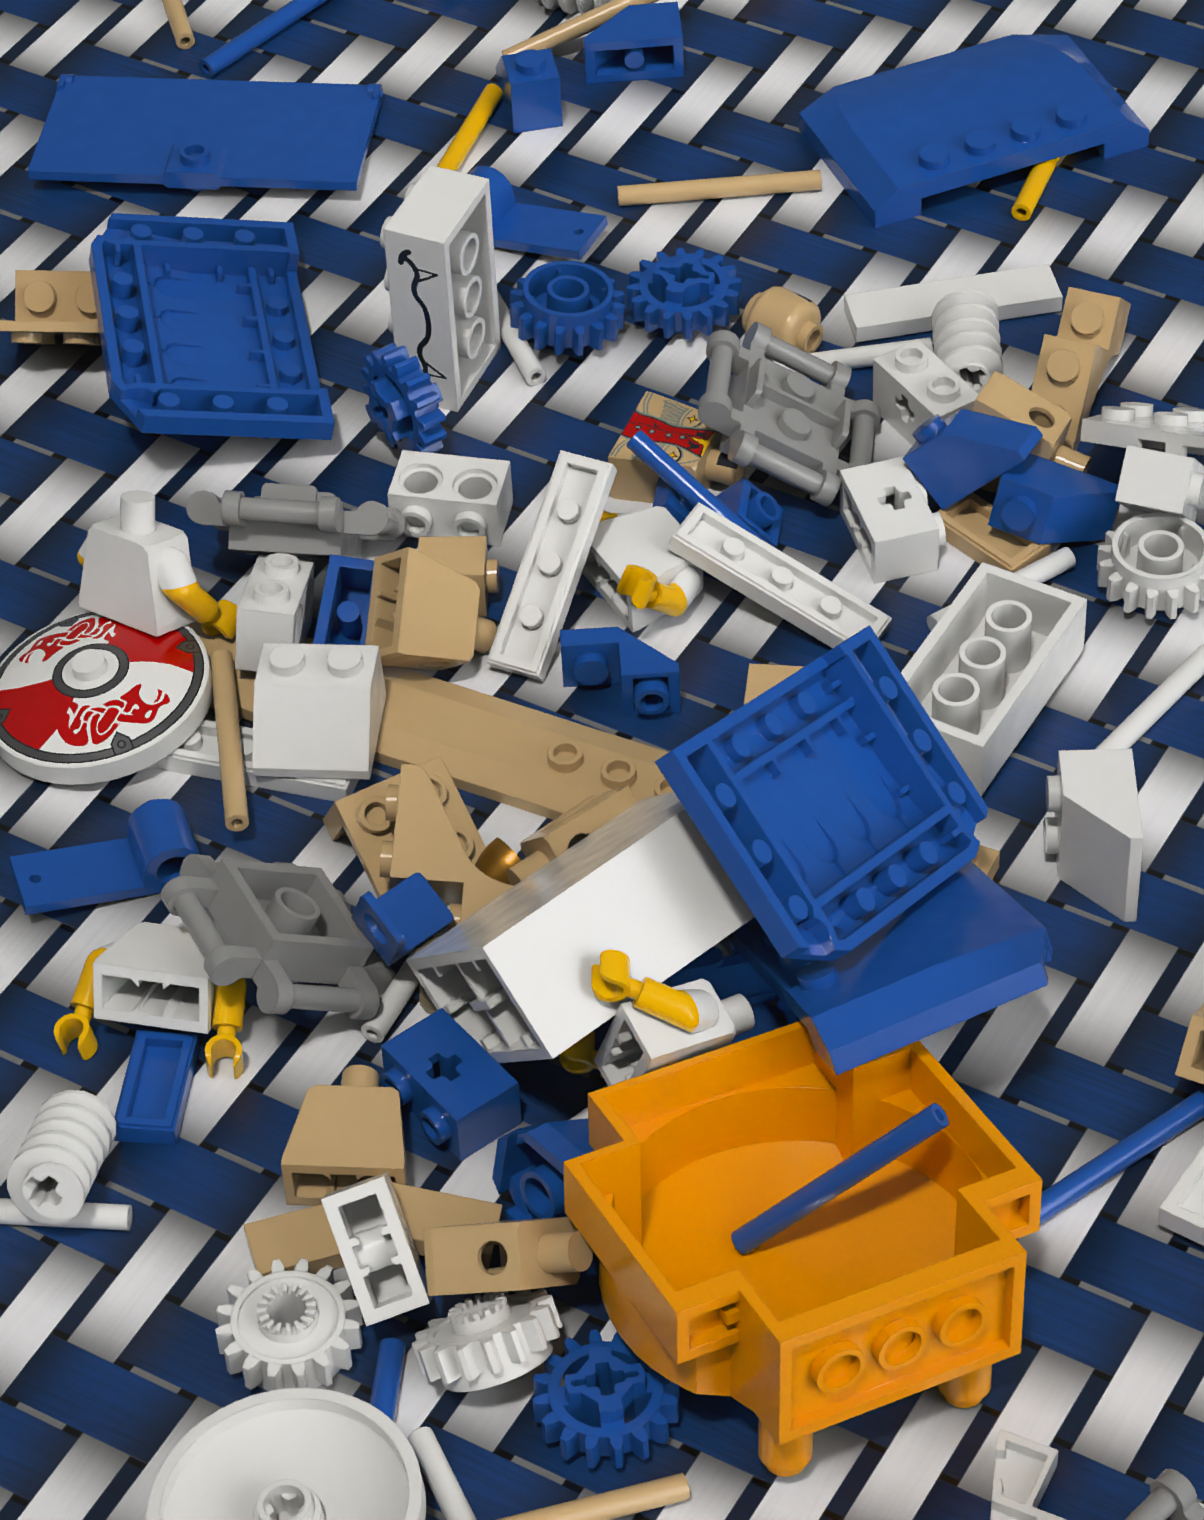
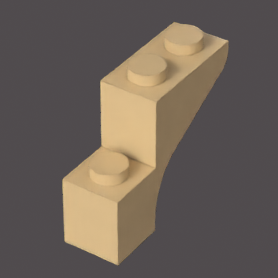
M1068 287L1057 336L1044 334L1031 391L1069 413L1072 420L1064 446L1077 451L1081 438L1082 419L1089 417L1107 364L1114 355L1119 356L1131 303L1120 297Z
M401 764L399 785L388 784L385 820L395 821L393 841H382L380 877L390 878L392 889L412 874L421 873L444 903L450 904L449 910L454 918L448 926L449 931L511 889L513 885L492 879L481 872L470 861L426 770L414 764Z

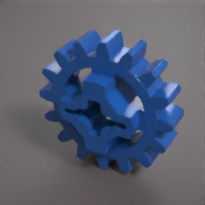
M683 247L677 248L676 256L668 257L664 252L659 251L656 252L657 262L641 260L639 262L640 272L633 271L629 274V285H627L628 308L632 309V319L634 322L645 320V331L647 332L662 328L664 330V338L669 339L674 333L683 334L686 340H691L693 331L700 330L703 334L709 336L712 334V325L716 324L721 327L729 326V315L739 314L741 278H736V267L734 265L723 267V256L721 255L706 259L704 249H698L693 254L686 253Z
M391 343L365 356L366 367L361 368V373L368 382L363 386V391L369 396V404H366L365 407L371 422L376 423L379 431L385 433L389 446L392 449L399 447L400 454L402 450L437 453L444 448L442 439L447 438V433L440 424V422L446 420L445 414L439 409V402L443 401L437 383L430 381L429 373H423L416 355L409 358L407 348L404 345L397 348L395 343Z
M597 1329L590 1330L589 1344L580 1346L578 1342L570 1337L565 1339V1356L562 1358L551 1354L544 1361L545 1373L534 1375L535 1397L532 1398L534 1420L537 1423H541L543 1441L549 1444L560 1440L561 1457L565 1460L575 1456L578 1451L586 1453L587 1468L594 1469L599 1462L600 1456H610L611 1462L616 1469L623 1468L624 1453L630 1451L644 1461L649 1458L648 1441L651 1439L657 1443L666 1444L669 1440L668 1424L678 1423L679 1385L669 1381L650 1368L630 1349L618 1332L615 1333L612 1341H602V1337Z

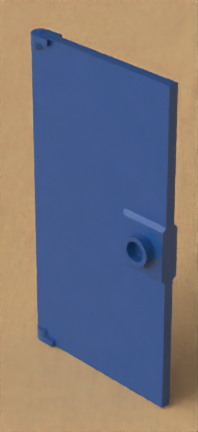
M61 74L55 97L27 170L28 180L164 184L167 188L187 189L193 192L207 189L218 190L220 186L357 191L377 113L380 111L383 87L382 84L362 85Z

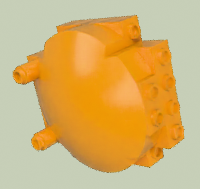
M801 1021L588 1093L589 1144L594 1151L563 1162L564 1206L566 1215L599 1258V1285L608 1316L618 1334L630 1349L650 1368L669 1381L694 1394L732 1397L752 1410L758 1417V1456L771 1473L781 1477L799 1474L813 1457L814 1432L936 1385L940 1393L951 1405L960 1408L973 1407L979 1404L991 1389L992 1364L1021 1353L1027 1251L1016 1239L1039 1231L1042 1179L919 1040L836 1075L815 1052L807 1027ZM932 1103H936L945 1111L949 1125L750 1253L742 1254L734 1246L731 1239L733 1231Z

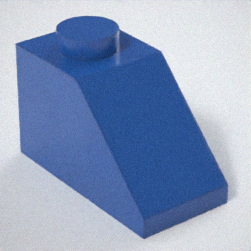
M678 2L628 5L583 38L586 84L684 77L683 33Z
M551 48L543 50L529 49L516 54L501 56L495 67L499 87L503 91L502 97L513 133L563 126L560 76Z
M960 409L945 420L937 414L919 426L912 434L916 442L902 459L941 509L945 510L1024 461L1043 437V434L1036 426Z
M1030 453L1024 461L1001 476L988 525L1038 544L1105 540L1107 531H1113L1120 504L1115 501L1118 485Z
M330 554L313 644L365 645L374 560Z

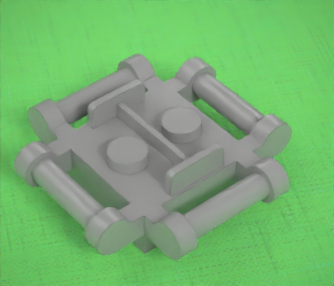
M757 321L747 331L742 346H740V340L737 335L731 331L718 330L709 335L706 356L710 360L706 393L699 400L698 418L706 426L721 432L719 451L727 454L729 461L742 467L750 465L810 494L811 500L825 507L829 506L836 497L838 490H840V470L871 463L874 432L879 428L881 420L879 405L868 399L854 402L844 397L845 388L849 383L852 373L850 367L838 361L830 364L773 336L771 328ZM765 356L768 357V358H770V359H772V360H774V361H776V362H778V363H781V364H783V365H785V366H787V367H789V368H791V369H793V370H795V371H797V372H793V371H791V370H789V369H787V368H785V367H783V366H781V365H779V364H777V363H775V362H773V361H771V360L765 358ZM809 378L821 383V385L814 381H811ZM849 430H851L849 463L838 459L839 447L846 440Z
M265 483L261 489V496H254V498L245 497L243 491L225 490L223 497L219 498L216 494L203 490L192 494L186 505L187 514L195 523L213 526L222 531H229L228 549L256 556L287 553L297 558L329 560L330 554L361 559L362 541H396L405 534L407 529V520L398 509L386 507L376 501H367L359 507H352L351 511L343 510L344 502H341L340 497H336L333 493L318 492L316 487L310 485Z
M189 854L182 862L180 876L171 879L162 888L160 895L163 903L172 915L181 918L204 955V969L211 981L218 986H227L240 978H252L257 986V1004L263 1013L283 1015L290 1009L344 1012L350 1019L370 1020L377 1014L379 1009V995L386 991L396 976L392 967H388L382 957L376 956L373 951L374 947L351 918V905L343 893L334 888L322 868L296 866L293 863L286 862L262 863L221 859L220 862H215L208 855ZM205 909H209L210 913H211L212 916L214 917V921H213V922H212V920L210 919V917L208 916V914H207V912L205 911ZM297 982H309V983L337 984L339 987L319 986V985H304V984H292V983H297Z

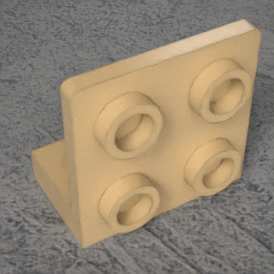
M15 270V321L0 320V332L11 333V343L55 345V335H63V344L101 346L90 271Z
M439 756L418 765L428 773L468 858L475 865L486 846L442 757ZM400 773L335 801L323 818L332 841L348 835L377 897L391 889L390 878L380 877V855L382 841L394 840L395 821L385 820L388 784L399 785Z

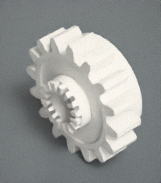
M1163 512L1141 514L1129 520L1121 521V525L1116 532L1107 531L1105 534V545H1099L1098 587H1107L1106 599L1109 602L1123 598V611L1126 613L1134 611L1137 607L1144 608L1146 619H1152L1157 610H1165L1166 615L1170 619H1176L1177 609L1181 607L1193 614L1198 612L1199 600L1204 601V530L1195 522L1185 517Z
M303 1258L296 1264L294 1271H285L280 1259L272 1261V1274L264 1277L253 1268L248 1270L249 1286L243 1288L231 1284L227 1288L229 1304L218 1305L216 1309L219 1327L215 1331L219 1353L225 1355L226 1367L230 1375L242 1372L245 1387L250 1390L256 1386L267 1391L285 1388H317L321 1385L328 1387L333 1384L332 1378L340 1369L349 1370L352 1367L350 1350L362 1347L361 1326L363 1325V1320L358 1302L353 1299L352 1285L349 1280L335 1283L333 1268L328 1265L320 1269L316 1274L309 1273L308 1260Z
M531 1289L520 1290L511 1295L508 1294V1291L493 1292L492 1294L489 1292L485 1293L483 1298L480 1294L475 1295L473 1302L470 1298L464 1300L465 1303H457L455 1307L449 1309L446 1318L429 1321V1329L415 1334L417 1341L412 1343V1347L422 1375H426L429 1382L441 1379L443 1386L449 1391L469 1392L503 1384L539 1366L551 1355L553 1350L551 1340L559 1338L560 1332L558 1329L563 1326L552 1294L548 1295L546 1289L531 1292Z

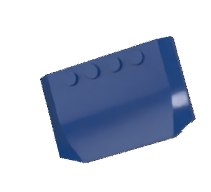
M1012 34L834 86L799 113V130L874 228L921 215L922 198L1091 147H1096L1099 150V155L1105 160L1149 146L1150 130L1068 35Z
M111 214L108 219L107 229L103 235H97L91 243L89 266L109 397L141 433L313 440L332 439L335 422L328 389L320 388L297 276L300 254L293 222Z
M870 625L655 761L781 958L835 961L852 951L977 856L980 841L974 836L975 827L978 822L987 817L989 809Z
M972 861L852 951L835 961L781 958L755 917L719 942L730 956L741 954L807 1027L815 1052L836 1075L1047 986L1048 975L1045 962L1051 961L1053 952L1046 927Z

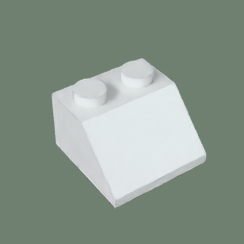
M263 643L254 682L252 770L254 776L370 780L386 699L379 646Z
M1132 749L1058 750L1057 775L1046 776L1047 812H1055L1054 817H1045L1043 821L1045 854L1056 855L1057 873L1060 880L1122 921L1134 922L1137 920L1143 831Z

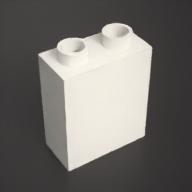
M670 792L638 801L406 959V962L436 1009L443 1008L498 1063L553 1059L615 1016L620 1004L633 1000L626 997L620 1001L605 1002L598 999L593 993L591 968L594 964L600 965V954L602 951L618 950L628 955L630 959V978L642 981L647 976L662 983L755 916L676 794Z

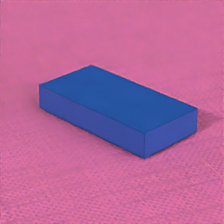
M136 1031L114 1116L116 1120V1136L114 1141L177 1145L200 1051L198 1034Z

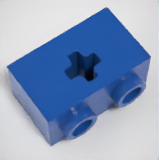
M443 1008L381 1045L384 1073L380 1077L382 1086L393 1087L398 1090L401 1107L406 1105L419 1119V1123L426 1136L436 1145L443 1143L460 1161H463L522 1123L519 1083Z

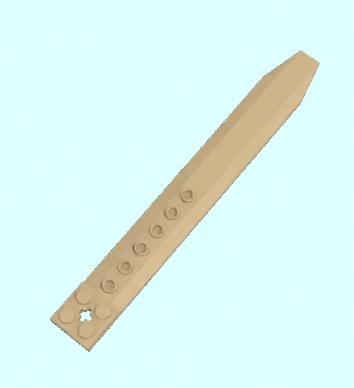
M196 621L188 624L205 645L209 660L211 653L217 649H226L232 653L238 714L241 718L253 721L254 682L257 672L235 669L236 635L233 639L225 638L221 632L217 636H210L202 631V623ZM306 637L304 644H313L314 639ZM382 665L386 699L374 756L375 762L401 770V764L420 765L441 756L456 788L555 820L592 795L627 785L637 801L674 792L655 763L656 760L669 753L667 751L406 668ZM212 698L210 708L214 709V699ZM979 845L977 856L971 861L993 880L999 869L1000 851Z

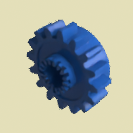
M577 261L546 263L533 269L526 278H519L517 280V289L511 290L510 326L511 328L519 329L518 338L520 340L534 338V349L536 350L550 345L554 347L555 355H561L565 348H572L574 353L579 356L583 355L584 346L589 345L593 349L600 351L603 349V339L615 342L618 336V329L624 328V292L615 290L616 281L613 278L610 279L603 271L592 265Z

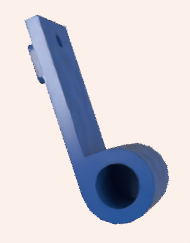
M477 166L468 173L489 179L494 247L581 260L608 225L607 218L604 215L516 203L509 180L495 168Z
M153 799L143 803L130 815L127 824V838L9 856V866L25 915L161 893L162 888L167 882L180 876L181 865L185 857L189 854H200L184 808L178 802L170 799Z

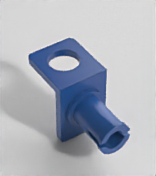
M414 873L377 899L370 891L360 896L351 918L389 967L449 926L454 917L421 873Z

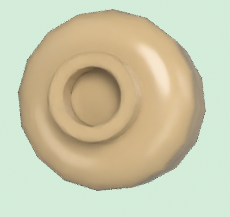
M773 286L764 292L755 294L749 300L742 315V327L745 330V335L751 325L757 321L771 328L773 336L807 353H814L823 338L824 331L820 325L821 314L819 307L812 300L785 287Z

